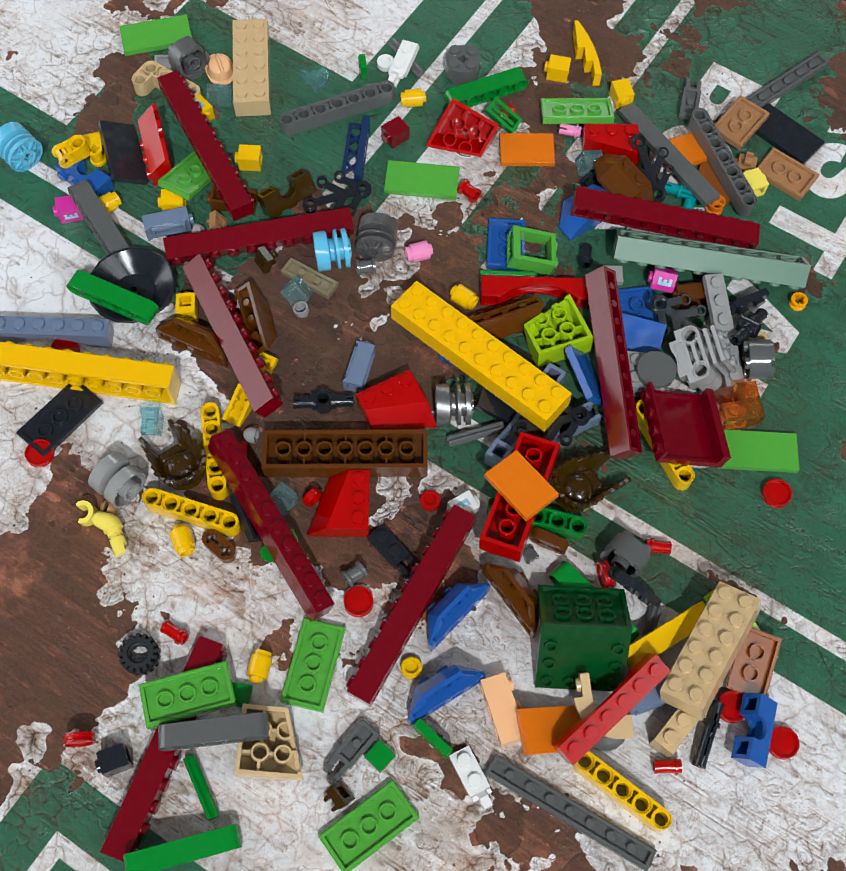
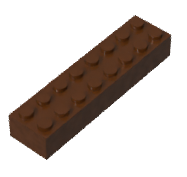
M427 429L263 430L262 471L264 477H332L347 470H370V477H427Z

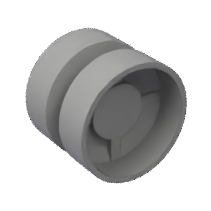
M113 452L101 459L93 468L88 484L97 493L104 495V498L114 507L121 508L130 503L139 494L145 484L146 475L136 466L130 465V462L120 453Z

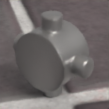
M530 546L523 552V558L527 564H530L535 559H539V555H537L533 546Z

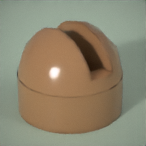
M107 500L100 504V511L105 512L108 505L107 513L117 514L118 508L114 507Z

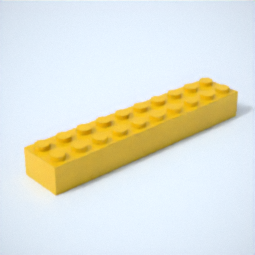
M418 281L391 305V318L542 431L545 432L570 404L572 395L570 391Z
M11 341L0 342V381L64 389L68 384H71L73 386L70 389L83 391L79 387L83 384L94 394L176 405L181 382L175 366L169 363L158 364L149 360L136 361L128 357L114 358L106 354L100 356L90 352L78 353L69 349L56 350L48 346L42 348L35 347L32 344L20 345Z

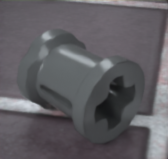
M372 257L370 260L356 259L357 276H360L362 273L376 274L375 257Z
M357 560L354 566L347 571L340 572V575L345 583L352 588L356 581L362 577L366 578L368 573Z

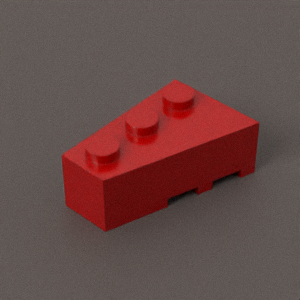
M584 124L581 137L582 152L600 157L605 153L624 155L637 166L640 154L638 149L633 147L632 138L639 134L638 124ZM639 139L637 140V145H638V146H640V141H639Z

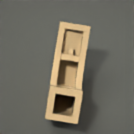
M588 672L578 673L579 678H575L576 691L581 692V696H572L574 706L581 719L597 708L592 698ZM627 713L605 736L613 739L635 738L632 715Z

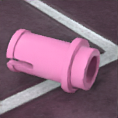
M560 124V127L563 129H559V134L574 136L575 139L577 137L580 138L582 127L579 124L576 126Z

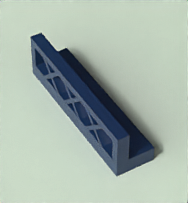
M363 116L362 124L349 123L342 172L346 175L352 171L354 179L351 180L355 182L363 180L370 134V116ZM352 129L361 130L360 134L355 136L352 133ZM356 142L358 149L353 151L350 146ZM355 157L356 163L351 165L348 160Z

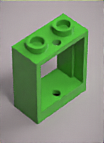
M513 225L507 234V267L549 275L558 265L556 234ZM521 240L546 245V260L521 255Z

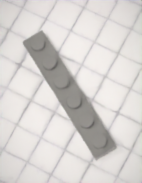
M723 273L704 275L702 280L711 325H714L718 330H722L724 337L727 336L730 340V336L735 331ZM732 344L729 350L731 355H734L737 365H735L737 372L733 374L727 368L729 376L725 377L721 373L724 388L745 385L738 346Z

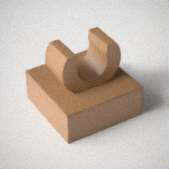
M748 151L746 154L740 153L738 165L742 172L748 169H755L758 157H754V153Z
M216 210L210 212L209 219L206 220L209 228L206 231L226 228L227 218Z

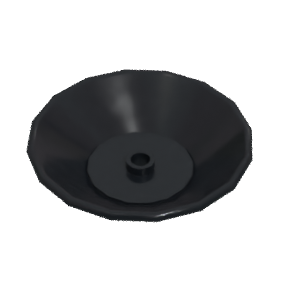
M129 247L114 251L100 260L90 273L128 291H136L135 294L153 301L159 306L157 313L166 307L174 294L176 279L172 266L161 254L147 248ZM90 301L92 307L102 317L116 323H137L133 319Z

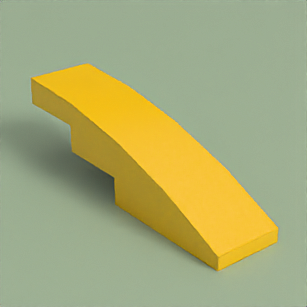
M575 20L573 27L575 59L583 60L584 72H591L592 86H599L602 72L598 55L587 32L580 22Z
M262 352L259 356L264 359L266 370L272 374L278 359ZM238 383L222 417V420L237 427H241L252 410L240 383Z

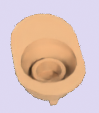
M219 53L210 55L209 63L204 68L209 80L219 86L230 84L233 81V64L230 58Z

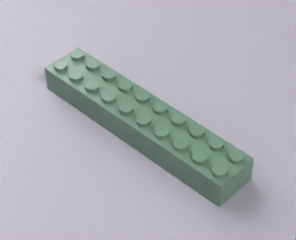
M619 228L616 230L613 246L614 259L621 263L633 261L640 266L653 264L654 267L660 269L672 267L673 270L679 272L692 270V273L703 275L704 272L711 274L723 273L724 276H730L733 280L741 281L744 278L749 279L752 283L768 282L771 286L783 284L791 289L806 287L811 265L803 256Z

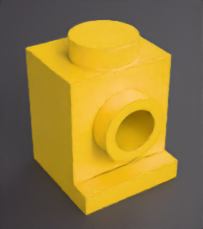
M195 292L176 294V317L199 322L198 298Z

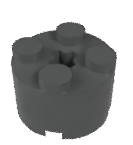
M185 36L168 47L170 65L184 78L193 80L200 77L206 71L204 68L209 63V54L190 36Z
M452 45L445 57V77L447 80L449 79L455 86L477 80L480 70V55L477 52V48L467 45Z
M771 339L743 341L740 361L745 364V367L742 368L744 379L773 378L775 367H772L773 361H775L773 341Z
M624 530L612 538L601 552L600 558L601 560L603 558L607 560L610 567L616 566L636 579L650 561L651 548L634 538L631 532Z

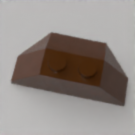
M605 153L594 161L593 165L597 181L608 193L623 194L626 197L642 198L646 201L654 202L651 182L627 156Z
M247 282L234 291L235 298L233 302L236 304V312L244 320L242 322L244 327L251 334V341L258 347L257 353L261 354L270 348L277 335L267 302L251 282Z
M533 295L530 298H519L478 311L468 318L495 338L504 339L506 336L523 332L524 324L539 315L545 305L537 295Z
M174 317L155 328L160 339L227 368L228 362L225 352L212 327L206 328L196 320L190 321L186 318Z
M491 563L483 564L481 572L530 638L533 639L538 630L540 616L537 590L531 589L523 572L519 573L514 567Z

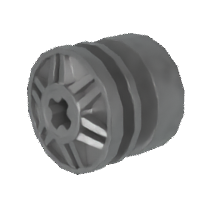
M373 212L363 215L359 222L355 246L358 255L367 260L375 257L377 262L391 259L395 253L398 233L397 221L384 213Z
M457 383L453 393L450 391L449 384H435L436 426L450 425L451 416H455L457 425H461V416H464L465 425H471L474 413V399L470 383H464V392H461L460 383Z

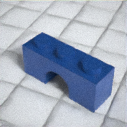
M83 159L69 168H62L59 165V161L54 165L60 180L63 182L67 181L71 185L87 180L97 197L114 189L110 176L97 168L91 174L83 175L87 171Z
M743 693L739 714L747 720L748 733L746 736H735L731 754L732 759L747 767L766 768L777 702L762 693Z

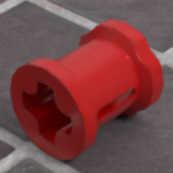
M468 179L464 180L457 190L460 195L463 194L472 204L478 200L482 193L479 188L476 189L471 185Z

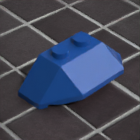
M595 184L588 186L592 190L607 191L605 188ZM573 196L564 200L559 229L569 241L602 223L600 221L571 216L570 210Z
M457 583L453 588L450 586L442 594L443 598L439 603L435 601L428 608V649L431 652L490 591V584Z
M453 664L449 667L445 665L436 671L437 674L432 678L427 676L421 679L415 688L408 723L410 726L415 724L419 718H425L478 685L481 679L486 678L485 672Z

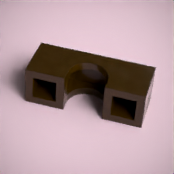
M301 168L287 176L289 190L282 196L278 189L272 186L256 194L255 196L263 213L270 218L280 216L282 211L297 206V203L301 200L312 197V194L317 192V189L309 171Z

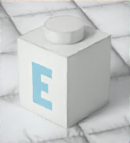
M468 490L448 501L447 509L451 510L455 504L477 515L479 514L481 503L475 494L472 495Z

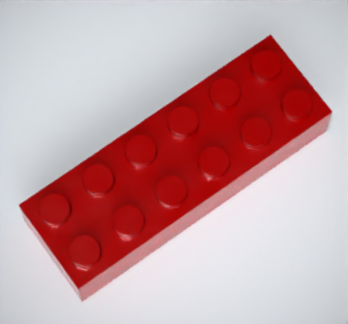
M520 432L513 452L517 450L549 483L559 455L560 444ZM497 492L480 536L479 549L520 562L537 514L528 521H525L503 496Z

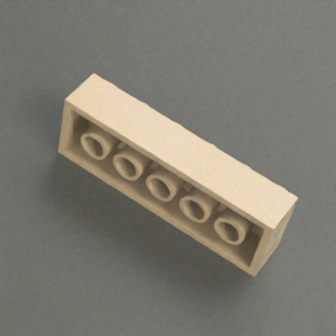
M267 19L233 20V104L236 117L271 115L270 42Z
M719 581L674 663L671 672L660 689L661 701L703 721L760 612L761 599Z

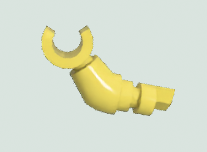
M78 501L76 506L82 511L88 510V515L85 518H79L78 523L86 527L94 525L103 530L104 534H107L108 538L111 539L110 544L115 557L123 555L126 552L124 546L127 542L122 535L123 525L120 519L115 514L98 511L88 501Z

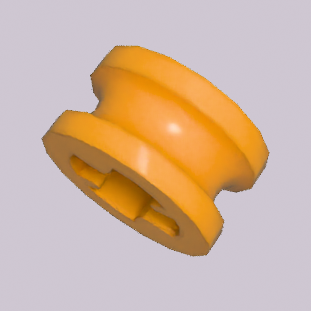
M801 292L793 293L789 300L790 308L795 311L803 310L808 303L807 296Z

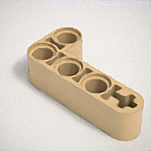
M155 61L145 62L133 74L131 79L136 94L146 96L155 87L160 90L157 77L173 71ZM185 78L187 89L192 90L194 97L198 94L202 96L200 87Z

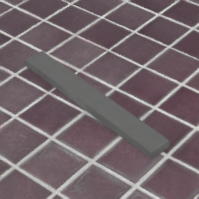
M816 52L746 99L763 108L767 103H773L827 68L830 62L819 52ZM725 112L717 116L716 121H718Z
M633 102L619 109L618 114L627 124H638L639 134L646 137L647 146L656 155H658V149L661 147H666L669 150V155L667 158H664L663 163L674 166V175L704 207L720 199V194ZM665 149L660 151L661 156H665L667 153Z
M494 755L484 775L641 870L648 871L657 852L656 849L501 756Z

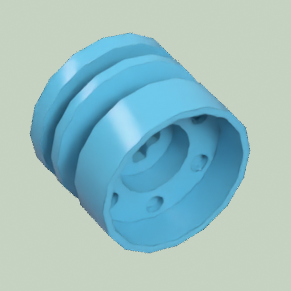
M9 122L1 126L0 157L17 172H24L34 167L43 154L41 143L18 122Z
M340 228V237H337L336 230L332 229V238L328 239L325 231L313 232L319 272L331 270L332 261L336 262L338 269H341V260H344L346 268H351V244L345 228Z

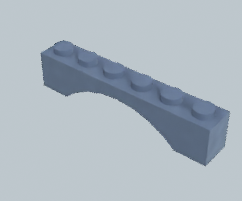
M0 316V342L11 341L18 344L31 339L50 338L73 341L90 347L112 348L114 329L109 319Z
M550 362L543 371L557 383L563 385L567 372ZM517 413L485 453L484 463L493 468L512 454L518 437L513 432L514 423L521 419L526 420L528 423L532 422L520 413ZM519 428V429H518L519 432H524V431H525V430L522 429V428Z

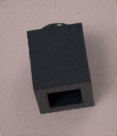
M123 742L96 752V769L99 774L102 773L107 778L133 768L128 747Z

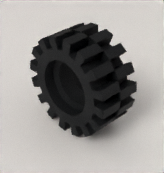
M136 633V636L131 634L128 636L130 639H124L122 641L124 645L119 646V662L131 674L134 673L136 676H140L141 673L147 675V671L152 672L154 670L153 667H157L159 664L157 661L161 659L159 654L161 653L160 648L155 640L145 633L143 635ZM137 647H145L148 651L146 659L141 662L133 661L131 657L133 650Z

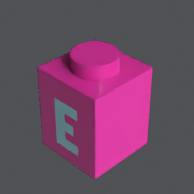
M70 195L55 198L56 206H53V212L55 217H59L61 224L84 220Z
M656 267L654 271L650 270L648 282H651L650 288L672 293L675 288L678 271Z

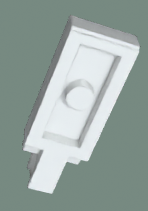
M402 40L388 72V80L394 83L395 88L400 79L406 78L419 50L417 43Z
M469 745L449 755V759L469 798H472L473 802L479 800L484 811L491 808L493 804L488 794L492 793L490 785Z

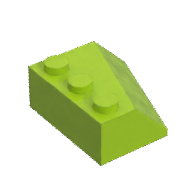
M570 294L564 297V300L560 303L552 305L551 309L545 313H540L524 324L529 352L537 368L546 366L549 362L552 364L568 359L565 348L570 345L583 353L590 352L592 349L593 335Z

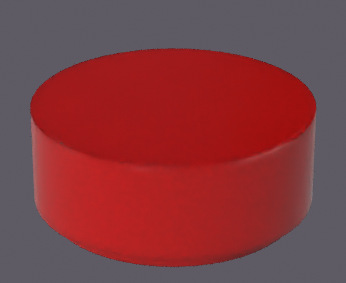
M317 487L312 488L304 496L302 503L308 508L314 506L320 500L322 492Z
M433 490L423 492L420 497L422 509L427 512L437 510L441 500L439 494Z

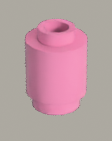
M426 240L409 244L408 247L404 248L408 262L412 261L414 263L427 260L433 254L431 243L428 244Z

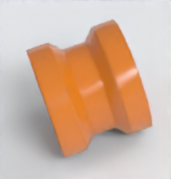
M720 195V199L705 206L704 211L721 215L726 204L725 198Z

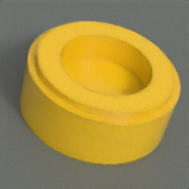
M413 656L405 658L401 663L402 675L409 680L417 679L422 673L421 661Z

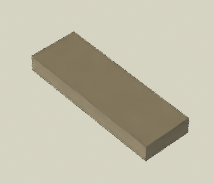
M292 257L281 269V275L328 300L339 286L337 281Z

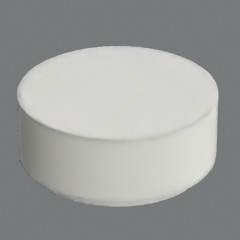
M388 54L379 56L377 59L378 69L388 72L394 58Z

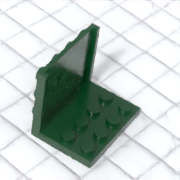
M538 584L540 635L534 681L535 688L576 690L575 678H579L578 673L588 672L592 691L613 692L625 679L632 634V624L625 590L618 588Z

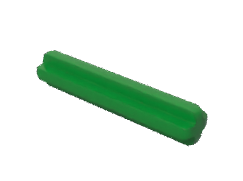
M480 271V280L482 276L487 275L536 277L534 271Z
M194 754L189 755L183 759L207 819L209 821L219 817L218 809Z

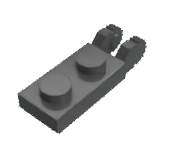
M687 78L682 93L679 119L689 120L693 110L699 108L702 81L698 80L695 88H690L691 79Z
M363 719L333 753L334 756L325 765L323 771L328 773L333 769L337 761L340 760L344 766L333 778L334 781L339 782L347 771L351 770L380 736V733Z

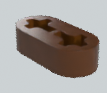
M534 527L529 535V539L533 543L558 554H565L569 546L567 540L541 528Z
M209 529L203 533L202 542L215 557L223 563H231L235 560L237 556L236 549L222 534L215 529ZM208 537H215L218 544L215 545L213 542H209ZM223 547L226 551L230 550L231 555H224L221 548Z

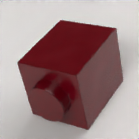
M398 116L382 126L381 138L385 144H388L393 149L410 139V127Z

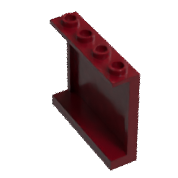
M649 382L642 390L640 397L644 406V416L647 419L648 433L651 437L652 451L656 462L721 468L731 458L713 389L706 388L700 395L654 390L653 382Z

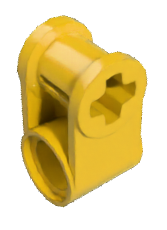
M100 132L84 134L83 137L91 150L89 157L92 165L95 167L103 166L107 161Z
M74 135L52 148V154L54 157H57L62 168L71 167L73 164L87 158L91 152L82 135Z

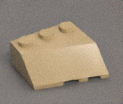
M243 704L241 715L250 713L268 714L269 738L238 743L234 777L276 781L303 780L288 708Z

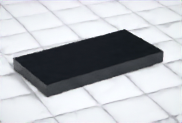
M770 103L763 107L770 115L755 134L784 154L805 165L824 146L825 141Z
M99 120L98 128L111 181L147 185L148 178L135 126Z
M498 339L528 362L531 361L532 355ZM481 385L474 408L506 424H510L515 410Z
M68 384L24 424L16 434L43 457L52 448L55 450L104 404L100 398L83 384L79 386L83 391L72 390L70 388L73 385ZM44 439L51 444L43 451L32 441Z

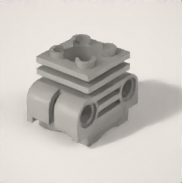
M714 325L710 326L712 334L707 328L702 329L704 335L695 326H685L673 331L676 340L669 343L671 352L677 360L679 378L687 382L692 390L699 387L700 393L706 388L713 389L714 391L719 389L722 384L720 372L725 377L729 376L727 368L733 374L737 372L735 365H737L734 355H731L729 350L732 347L730 340L727 336L724 337L723 331L718 330Z

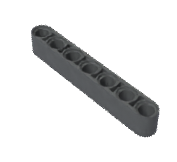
M389 80L380 81L283 112L279 116L281 133L285 136L295 135L391 104L395 99L394 83Z
M695 108L689 119L688 127L706 155L711 168L736 212L741 216L747 217L751 215L757 204V196L709 113L704 108Z

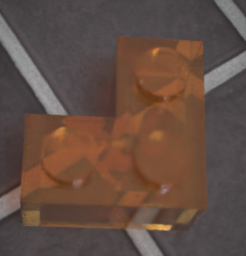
M756 381L736 383L730 393L732 402L722 403L719 407L723 428L725 430L759 427L766 415Z

